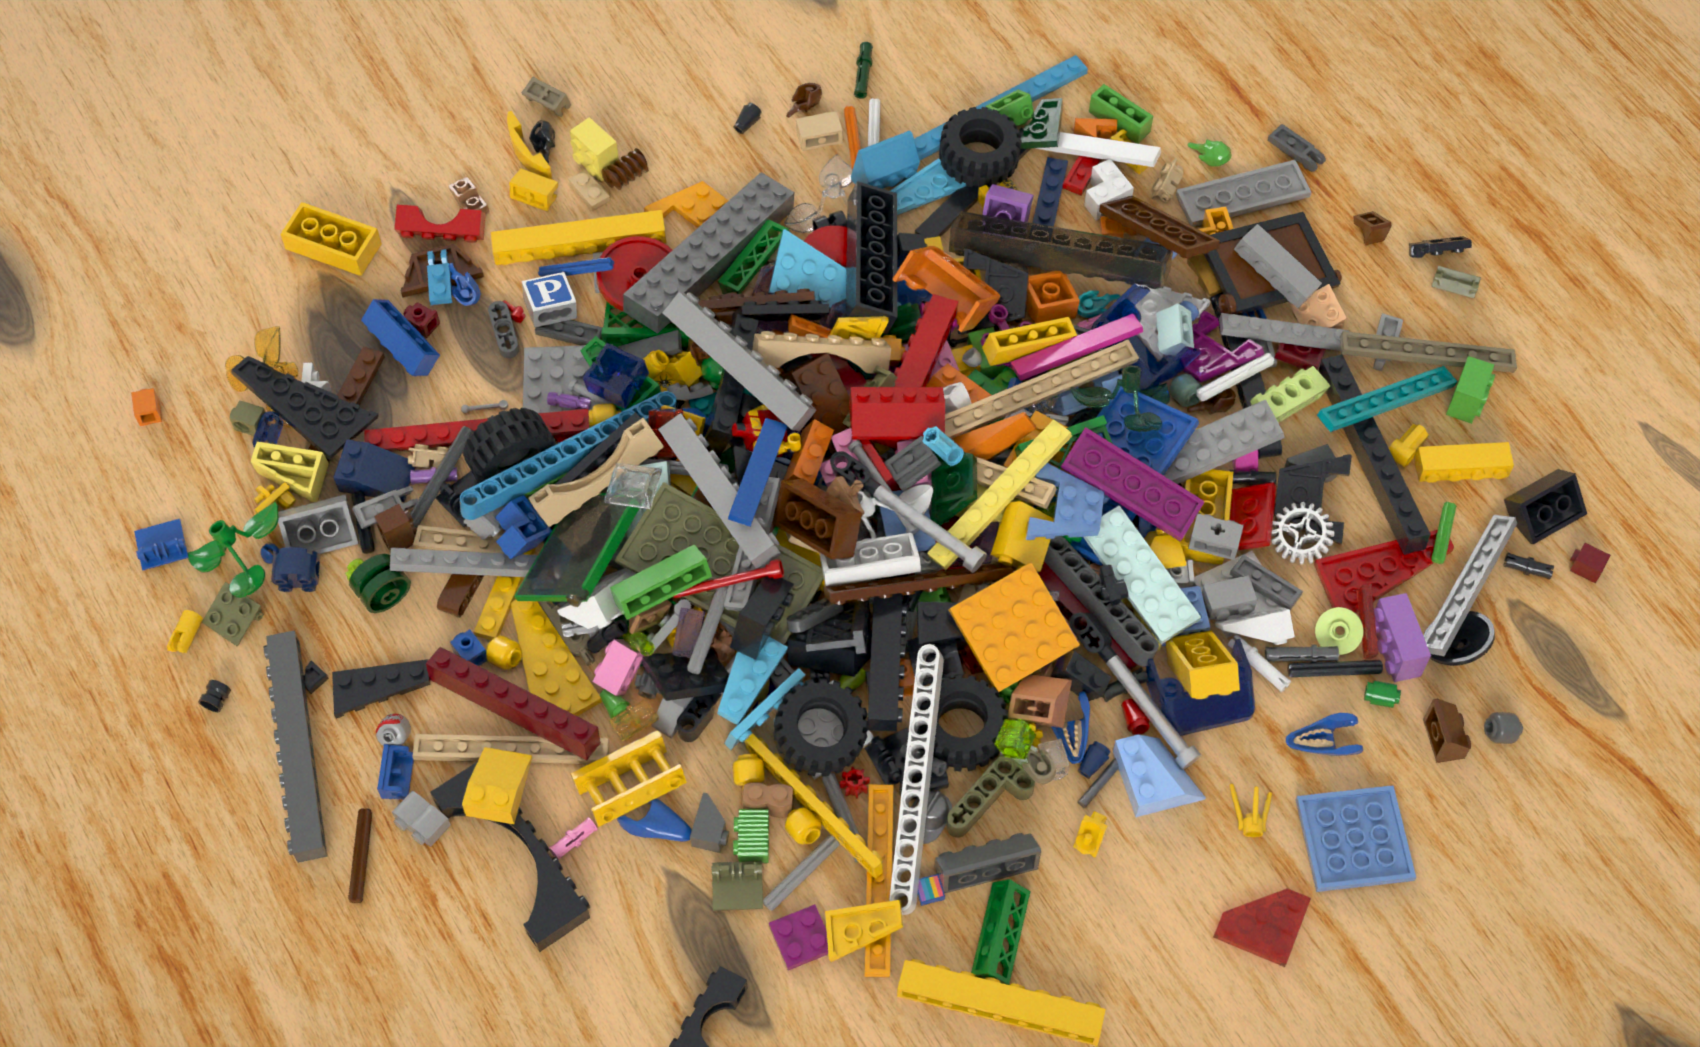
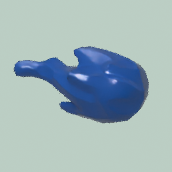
M450 263L451 279L457 283V286H451L452 295L462 305L476 304L481 295L478 284L468 272L463 276L456 271L453 263Z

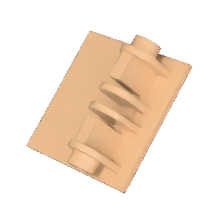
M1330 284L1315 291L1299 308L1290 304L1300 324L1342 329L1344 321L1347 320Z

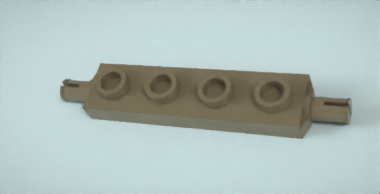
M539 578L533 591H560L552 578ZM537 601L574 657L581 655L587 666L591 665L590 662L593 664L595 659L587 647V642L590 640L588 634L577 635V633H574V636L564 637L562 624L568 622L575 624V622L559 615L557 610L560 608L558 605L551 609L547 601Z

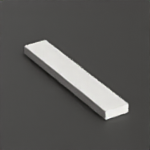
M1060 132L1058 147L1036 148L1104 160L1111 159L1112 161L1149 167L1155 166L1161 154L1160 147Z

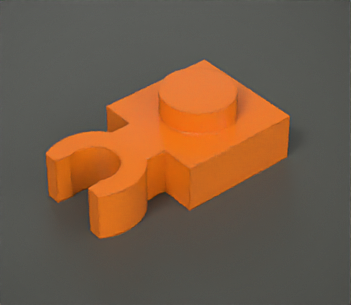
M1100 216L1102 239L1123 238L1124 233L1131 236L1137 235L1136 231L1122 226L1121 223L1109 219L1108 216Z

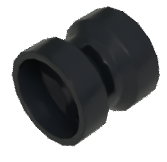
M209 680L206 686L207 691L201 695L198 703L202 707L218 713L224 705L222 701L228 698L231 689L220 681Z

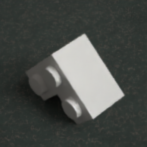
M1111 159L1092 167L1090 183L1093 187L1086 190L1084 206L1093 218L1098 220L1100 216H1106L1099 212L1100 204L1133 196L1134 187Z

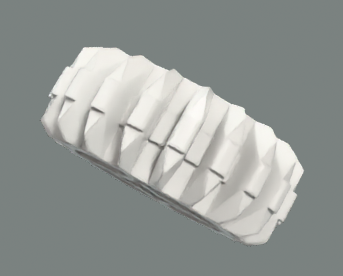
M1301 502L1300 508H1297L1296 504L1293 503L1291 504L1292 511L1286 507L1283 508L1285 516L1277 513L1276 518L1279 521H1273L1272 524L1276 528L1272 530L1271 535L1275 537L1272 539V544H1279L1275 548L1277 553L1284 550L1282 554L1283 559L1291 555V563H1294L1296 558H1300L1299 562L1303 565L1304 558H1308V562L1311 564L1313 563L1314 555L1317 559L1322 558L1320 551L1328 553L1329 549L1325 545L1332 546L1333 540L1330 537L1334 536V531L1329 529L1333 527V523L1326 522L1329 519L1328 514L1320 516L1323 511L1322 508L1313 511L1314 504L1312 503L1309 505V509L1305 508L1304 502ZM1303 517L1302 521L1298 524H1287L1295 518ZM1311 519L1321 528L1322 536L1316 534L1317 531L1310 528ZM1306 525V535L1304 534V537H1301L1299 542V532ZM1283 531L1288 532V535L1295 539L1294 547H1291L1285 541ZM1318 542L1312 548L1300 550L1305 543Z

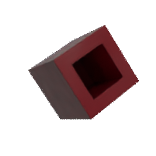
M1584 543L1581 550L1575 549L1570 559L1573 562L1570 571L1596 584L1611 555Z

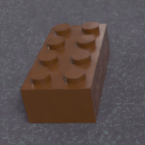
M828 353L817 355L781 375L784 381L787 379L797 387L795 391L799 395L804 394L813 401L811 405L816 409V412L807 421L805 427L815 419L833 429L832 436L849 429L843 424V421L849 413L850 397ZM832 439L829 442L825 456L833 455L837 452Z
M804 479L783 480L780 484L773 525L831 560L854 557L862 512Z

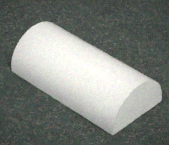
M913 533L857 541L854 557L831 560L820 553L826 587L921 571L920 557Z

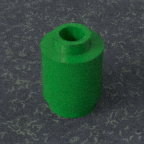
M1380 681L1367 682L1364 701H1369L1372 705L1393 708L1394 704H1399L1401 690L1397 689V684Z

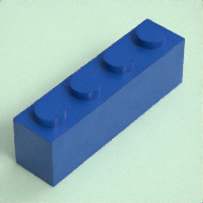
M373 299L361 319L367 326L368 331L380 340V343L406 368L407 373L412 376H428L440 354L389 300Z

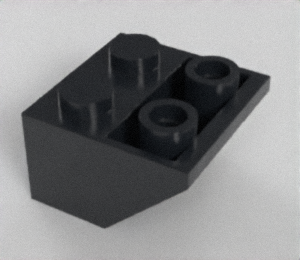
M918 637L907 640L914 676L916 673L917 656L920 650L918 648ZM956 639L948 640L947 643L931 644L938 648L944 659L942 678L948 676L950 679L954 678L955 675L966 674ZM930 653L925 661L928 663L934 661L936 654ZM933 677L925 678L923 686L932 684Z

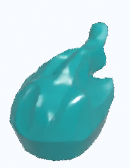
M1090 290L1078 297L1080 301L1077 313L1084 318H1092L1104 314L1108 309L1103 308L1111 301L1121 299V296L1119 294L1110 295L1106 293L1104 296L1098 297V290Z

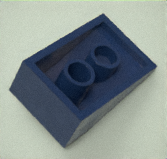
M347 439L334 475V481L339 492L353 494L354 492L361 491L364 493V496L375 498L393 490L398 491L410 486V470H415L416 467L408 464V458L367 442ZM406 496L400 497L401 502H405Z

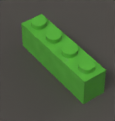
M692 545L610 587L616 606L628 620L712 577L705 556L695 545Z

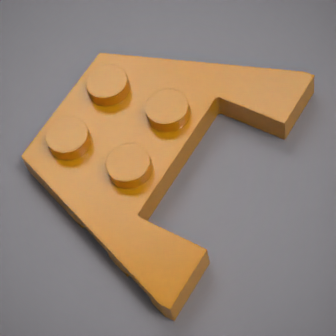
M701 181L645 206L644 212L662 210L664 219L674 210L695 227L699 228L729 200L704 181Z

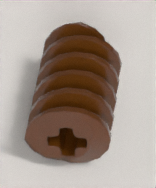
M635 148L628 155L622 156L621 160L618 159L614 164H610L607 168L602 169L601 174L609 187L613 188L615 186L618 190H621L620 182L627 186L629 184L627 178L635 181L634 173L641 177L642 172L640 169L645 173L649 169L645 156L638 148Z

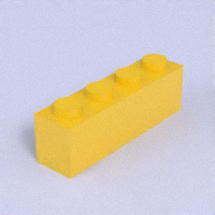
M1065 317L989 333L982 349L990 366L1015 361L1077 336V333L1070 318Z
M1509 442L1418 447L1414 457L1418 481H1427L1428 483L1444 480L1456 482L1463 479H1503L1509 477L1514 467Z

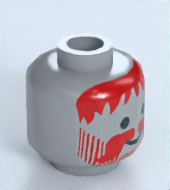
M396 713L384 717L376 728V737L382 746L384 744L401 746L411 733L409 721L403 715Z

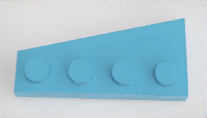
M938 158L891 190V192L897 193V215L953 194L957 189L965 187L966 183L962 182L960 184L955 181L954 177L951 178L946 173V170L942 168L941 161Z
M769 637L756 660L737 651L717 714L735 725H739L787 652L788 647Z
M798 668L729 733L724 744L732 750L740 741L743 743L752 734L751 731L757 725L760 727L770 717L768 714L774 708L778 710L787 692H792L793 687L798 684L804 685L801 681L805 674Z

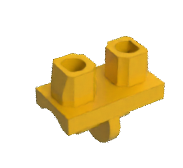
M284 482L275 490L272 484L267 488L259 485L256 488L259 495L254 498V501L257 504L263 499L264 501L254 509L256 512L254 515L274 502L281 504L286 510L292 507L296 500L289 492L290 486Z
M1096 811L1093 812L1091 817L1085 815L1073 847L1081 854H1090L1096 858L1108 827L1105 825L1107 817Z

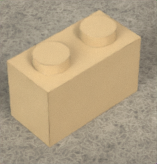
M837 111L796 119V132L802 151L843 143V130Z

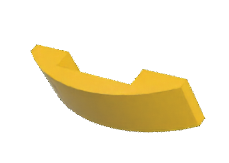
M512 110L509 111L507 114V124L511 144L516 156L530 172L552 179L550 166L541 153L532 156L522 141L524 137L520 122Z

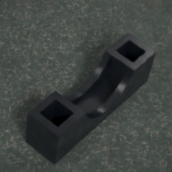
M721 966L716 973L712 972L707 980L706 986L708 987L705 993L698 995L693 1006L695 1008L691 1017L686 1016L681 1025L682 1032L679 1038H674L669 1047H709L702 1038L704 1023L717 1011L724 1009L736 1010L748 989L747 980Z

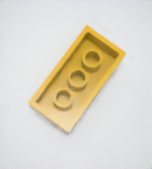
M303 202L300 203L280 233L286 250L359 276L363 275L382 245L377 228Z
M1211 469L1184 481V489L1205 501L1198 514L1211 515L1214 518L1225 521L1229 520L1233 472ZM1195 517L1185 536L1180 541L1185 560L1222 565L1223 557L1188 549L1196 520Z
M1212 630L1174 636L1166 641L1168 666L1191 698L1205 699L1208 695H1229L1233 691L1240 690L1238 663Z

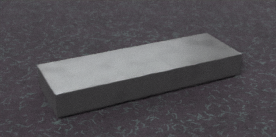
M1244 554L1230 571V575L1234 578L1249 575L1255 591L1290 611L1303 593L1301 589Z

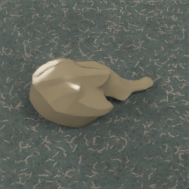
M1023 741L1019 742L1018 747L1021 750V754L1028 760V763L1021 762L1025 772L1032 780L1042 785L1051 782L1056 775L1055 765L1051 756L1041 749L1040 757L1035 751L1029 749Z

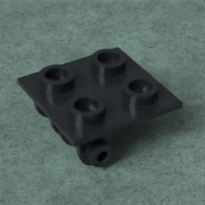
M472 471L453 485L441 484L439 488L440 494L435 498L463 527L467 526V524H464L465 518L462 517L460 512V495L465 490L479 484Z
M908 728L900 730L884 739L876 736L871 739L872 744L864 748L885 785L899 783L904 773L906 758L901 756L900 749L904 743L908 742Z

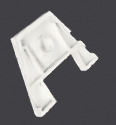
M1145 280L1123 304L1119 314L1122 318L1131 314L1135 315L1143 326V332L1137 334V336L1161 362L1166 355L1159 351L1157 345L1156 313L1173 305L1180 304L1182 301H1189L1198 309L1199 316L1197 318H1199L1201 313L1209 307L1210 300L1206 298L1202 300L1192 297V294L1186 292L1183 294L1171 291L1172 288Z

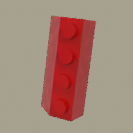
M851 387L849 413L852 440H916L920 436L924 437L923 433L927 428L935 426L945 434V398L943 387Z

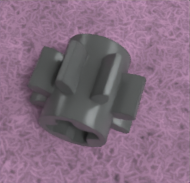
M644 670L643 676L637 674L634 685L636 686L635 689L639 690L638 694L641 697L655 699L657 693L661 694L646 670Z

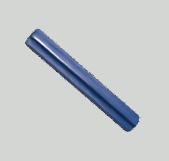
M611 257L546 265L539 267L538 275L543 277L564 272L566 276L608 271L614 268L615 263Z

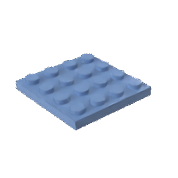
M1393 785L1296 797V805L1316 892L1415 881L1416 874Z

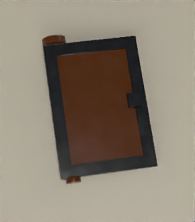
M1304 212L1210 235L1220 240L1219 249L1209 251V253L1204 255L1224 293L1219 297L1221 313H1239L1241 315L1289 302L1282 293L1275 289L1261 274L1256 272L1234 250L1240 240L1257 224L1322 283L1318 289L1328 284L1333 289L1341 284V272L1333 270Z

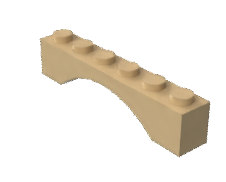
M770 331L754 334L752 351L755 350L763 356L764 359L762 361L767 366L770 364L775 368L799 356L812 353H828L849 359L866 373H874L873 371L876 366L888 370L891 347L881 338H872V341L863 340L860 337L841 339V337L829 335L828 338H819L815 334H806V337L797 336L794 333L775 335V333Z
M642 418L624 430L614 453L597 470L573 482L547 484L530 496L529 500L544 522L550 527L553 524L559 523L573 510L579 509L590 498L599 495L604 488L616 483L624 474L636 469L644 460L656 455L664 446L645 419Z

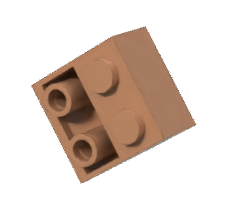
M1038 675L1024 677L1012 693L1008 718L1019 722L1024 721L1026 723L1063 728L1072 680Z

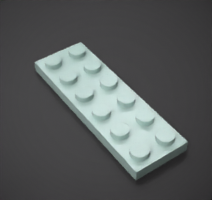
M1120 506L1101 517L1098 536L1083 537L1104 566L1112 565L1115 580L1124 579L1129 595L1127 597L1160 644L1200 621L1201 616Z

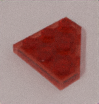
M1287 888L1223 912L1213 938L1285 967L1311 898Z

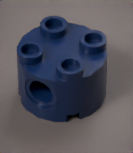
M300 547L280 548L279 553L274 551L271 582L278 585V590L282 592H291L293 588H302L301 590L305 592L316 591V586L319 583L320 554L316 551H312V554H309L306 548Z

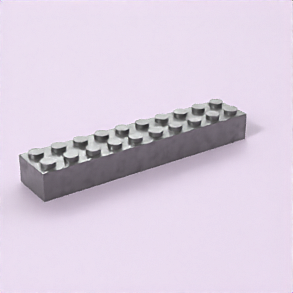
M759 173L623 294V312L658 334L671 322L663 314V311L678 292L685 294L690 292L696 297L701 295L726 272L768 219L779 224L793 211L795 192L764 173Z

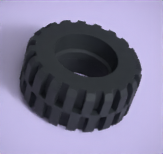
M971 107L968 111L965 109L958 112V115L954 114L949 118L941 132L939 159L942 168L946 170V173L951 178L954 177L955 181L960 184L962 182L966 183L968 187L978 186L979 188L984 185L989 187L992 184L997 185L998 182L1001 183L1007 180V177L1009 178L1014 174L1019 162L1022 140L1016 124L1013 121H1009L1010 118L1007 115H1001L995 109L993 111L988 110L987 107H982L981 109ZM980 142L992 146L995 150L979 153L968 149L964 145Z
M511 408L510 411H501L498 415H492L487 418L486 422L480 423L477 429L470 433L469 439L466 440L463 456L478 483H481L555 446L556 442L537 412L527 408Z
M955 675L954 679H949L948 676L942 678L933 756L945 761L947 769L950 766L954 767V771L961 772L962 768H967L968 771L976 770V765H980V767L988 765L989 758L994 760L998 756L999 750L1003 748L1007 736L1008 710L1005 709L1006 703L1002 697L999 698V692L995 687L990 689L987 681L983 679L981 682L976 681V677L970 675L968 678H962V675ZM931 701L922 702L920 710H927L931 705ZM967 709L976 713L983 720L984 728L974 736L959 738L945 732L939 725V719L950 710ZM921 725L917 730V734L922 735L926 733L928 725Z
M819 678L818 683H814L813 679L807 680L803 686L798 684L793 687L791 693L787 692L778 707L773 732L774 740L777 741L776 748L779 754L783 753L785 755L784 760L789 765L792 762L796 765L795 770L799 772L804 769L808 771L810 776L821 773L822 777L829 776L833 771L837 774L842 772L845 766L849 767L853 764L855 758L862 751L869 729V722L866 720L868 714L866 708L861 707L862 700L860 697H853L851 695L853 690L848 686L845 689L839 687L841 682L834 680L833 684H829L825 678ZM821 708L835 714L842 722L844 729L840 741L828 747L815 746L806 741L798 729V721L804 712Z

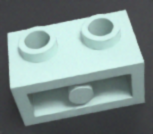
M1176 304L1157 312L1156 328L1158 330L1157 345L1159 351L1171 359L1194 351L1191 311L1180 304Z

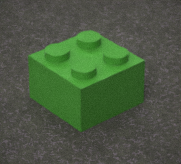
M1468 356L1446 415L1471 424L1475 416L1480 417L1487 401L1490 387L1496 376L1492 374L1494 364Z

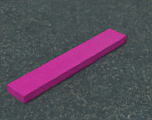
M1131 314L1012 361L1011 366L1020 381L1140 334L1143 332V326L1135 315Z

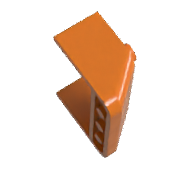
M936 246L911 250L892 279L895 282L905 280V284L913 290L925 289L932 295L935 294L958 301V311L955 318L960 326L958 329L960 332L973 329L1000 298V294Z

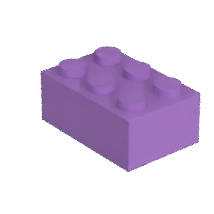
M1407 593L1380 598L1369 621L1372 633H1375L1378 639V650L1380 654L1384 655L1386 660L1385 668L1387 673L1392 676L1394 682L1421 677L1431 654Z

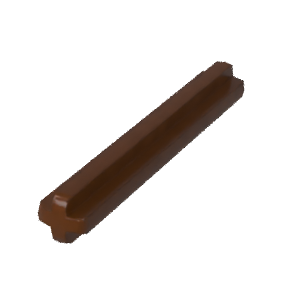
M368 808L359 809L357 816L348 895L350 903H361L363 901L372 812Z

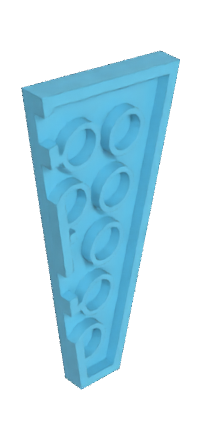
M783 229L768 293L773 295L776 291L786 290L788 293H797L798 289H810V291L815 292L816 300L822 301V304H829L830 310L844 313L846 311V268L786 229Z

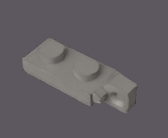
M1382 313L1376 335L1399 337L1403 319ZM1376 358L1373 369L1382 371L1385 361L1391 360Z

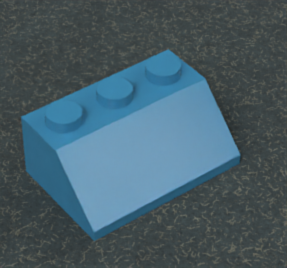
M907 131L858 150L850 178L853 183L856 184L859 181L884 189L889 186L893 187L897 183L907 180L916 174L920 161L913 133Z

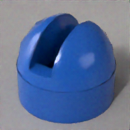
M267 543L261 548L260 554L264 562L271 564L273 563V555L268 550L279 553V549L275 544Z

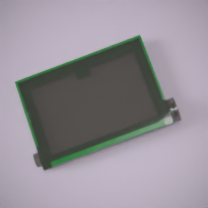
M630 481L624 489L625 493H600L583 503L579 509L567 514L554 527L514 595L517 601L568 602L574 607H579L582 602H587L641 505L646 500L649 494L647 488L638 482Z

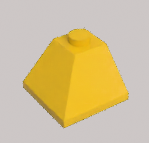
M1158 527L1156 531H1151L1145 536L1144 540L1166 569L1186 566L1180 541Z

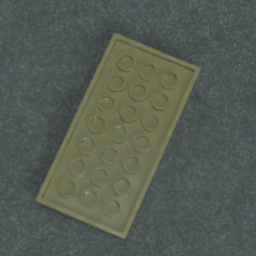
M663 482L619 552L615 562L637 574L695 545L707 559L712 577L702 581L705 582L732 575L739 544L714 509ZM778 545L776 547L781 555L775 559L780 558L784 568V577L782 578L794 583L792 594L795 596L790 607H785L782 619L776 623L769 637L786 645L787 639L793 633L788 630L787 617L809 606L824 577L821 567ZM764 577L757 579L755 590L760 585ZM716 589L680 598L689 600L690 604L708 613ZM724 607L720 620L735 628L741 611L727 610Z

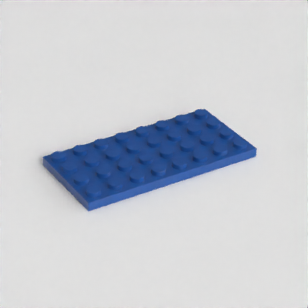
M1122 384L1117 387L1097 416L1104 415L1107 422V431L1115 446L1163 476L1199 425L1197 418ZM1053 496L1047 509L1034 505L1033 508L1054 518L1057 497ZM1109 498L1106 504H1103L1102 516L1118 506L1122 508L1131 522L1137 515ZM1083 537L1080 542L1072 540L1071 546L1080 556L1102 566V562Z

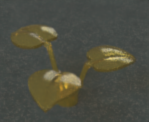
M280 326L258 331L254 344L257 355L263 358V363L285 375L288 373L295 376L296 379L298 376L297 365L294 362H279L281 352ZM233 355L225 362L226 376L230 386L235 391L243 392L248 388L231 374V369L245 358L241 355ZM266 405V410L269 417L276 424L282 427L292 428L286 421H284L278 414H276L269 406Z

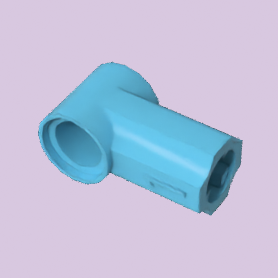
M936 426L926 429L923 433V443L948 465H956L962 460L964 455L963 449Z

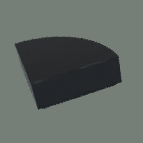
M311 660L305 669L304 683L308 692L312 694L329 678Z

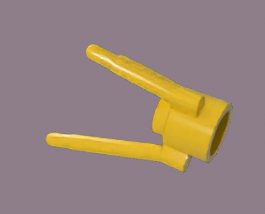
M1230 784L1231 796L1238 818V830H1243V835L1247 837L1263 836V832H1266V821L1272 792L1267 794L1261 818V815L1258 814L1259 787L1255 786L1253 813L1246 814V818L1243 819L1234 784Z

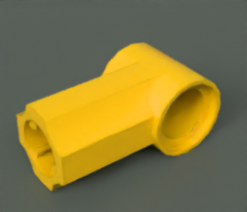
M1413 424L1400 439L1397 438L1391 444L1389 450L1394 461L1403 467L1409 465L1418 447H1421L1428 439L1429 434L1425 427L1420 424Z

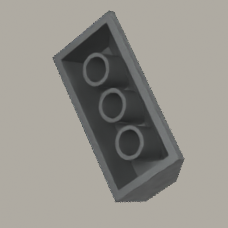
M1018 833L1012 835L1010 839L1002 841L994 839L983 846H967L962 851L956 853L951 851L944 852L935 858L934 867L945 894L1038 870L1041 848L1031 833L1026 835Z

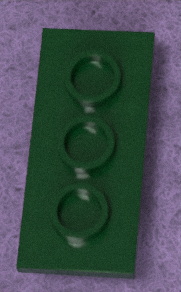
M909 302L898 306L897 319L888 334L882 333L881 338L885 335L896 336V339H902L901 343L909 341L910 336L916 334L915 328L918 319L922 318L919 304H911Z

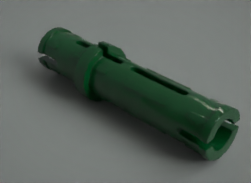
M862 42L860 44L859 57L856 60L858 68L854 95L859 99L867 97L869 71L873 63L871 58L873 45L870 42Z

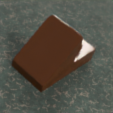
M1374 211L1353 216L1354 224L1363 230L1365 245L1384 241L1392 227V223Z

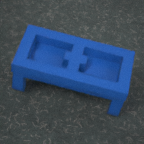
M384 744L377 787L381 799L404 800L408 796L414 763L413 752H409V747Z

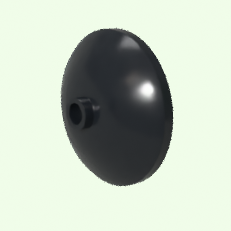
M1469 611L1445 656L1431 654L1430 659L1439 664L1449 666L1465 665L1476 661L1485 655L1494 643L1495 629L1492 622L1481 613ZM1432 622V623L1428 626V628L1425 630L1424 635H1423L1424 638H1425L1426 634L1428 633L1430 627L1432 626L1433 622Z

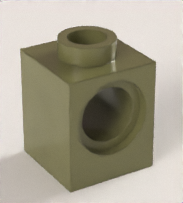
M239 401L236 408H233L230 413V421L234 430L258 438L269 420L263 407L244 401Z

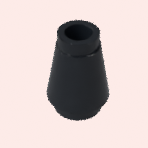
M753 103L744 105L733 126L738 133L744 134L761 118V109Z

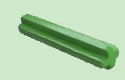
M1445 502L1442 508L1431 559L1434 563L1443 564L1446 558L1457 507L1455 503Z

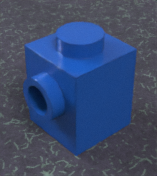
M470 629L465 633H459L450 641L454 654L480 666L488 661L486 649Z

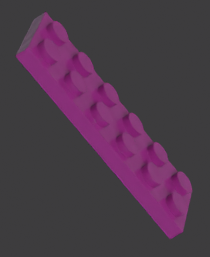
M1086 427L1061 465L1066 471L1104 491L1106 496L1178 541L1183 539L1205 502Z

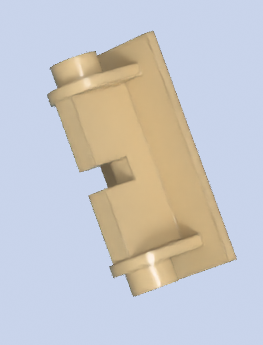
M1177 158L1170 164L1166 163L1160 171L1162 176L1157 179L1152 187L1154 189L1151 196L1152 199L1156 195L1163 202H1168V200L1172 199L1177 188L1175 186L1179 184L1184 174L1183 168L1175 165Z
M415 444V448H409L414 453L409 455L408 464H412V467L429 468V460H434L433 467L437 469L449 448L438 447L437 451L428 450V445Z

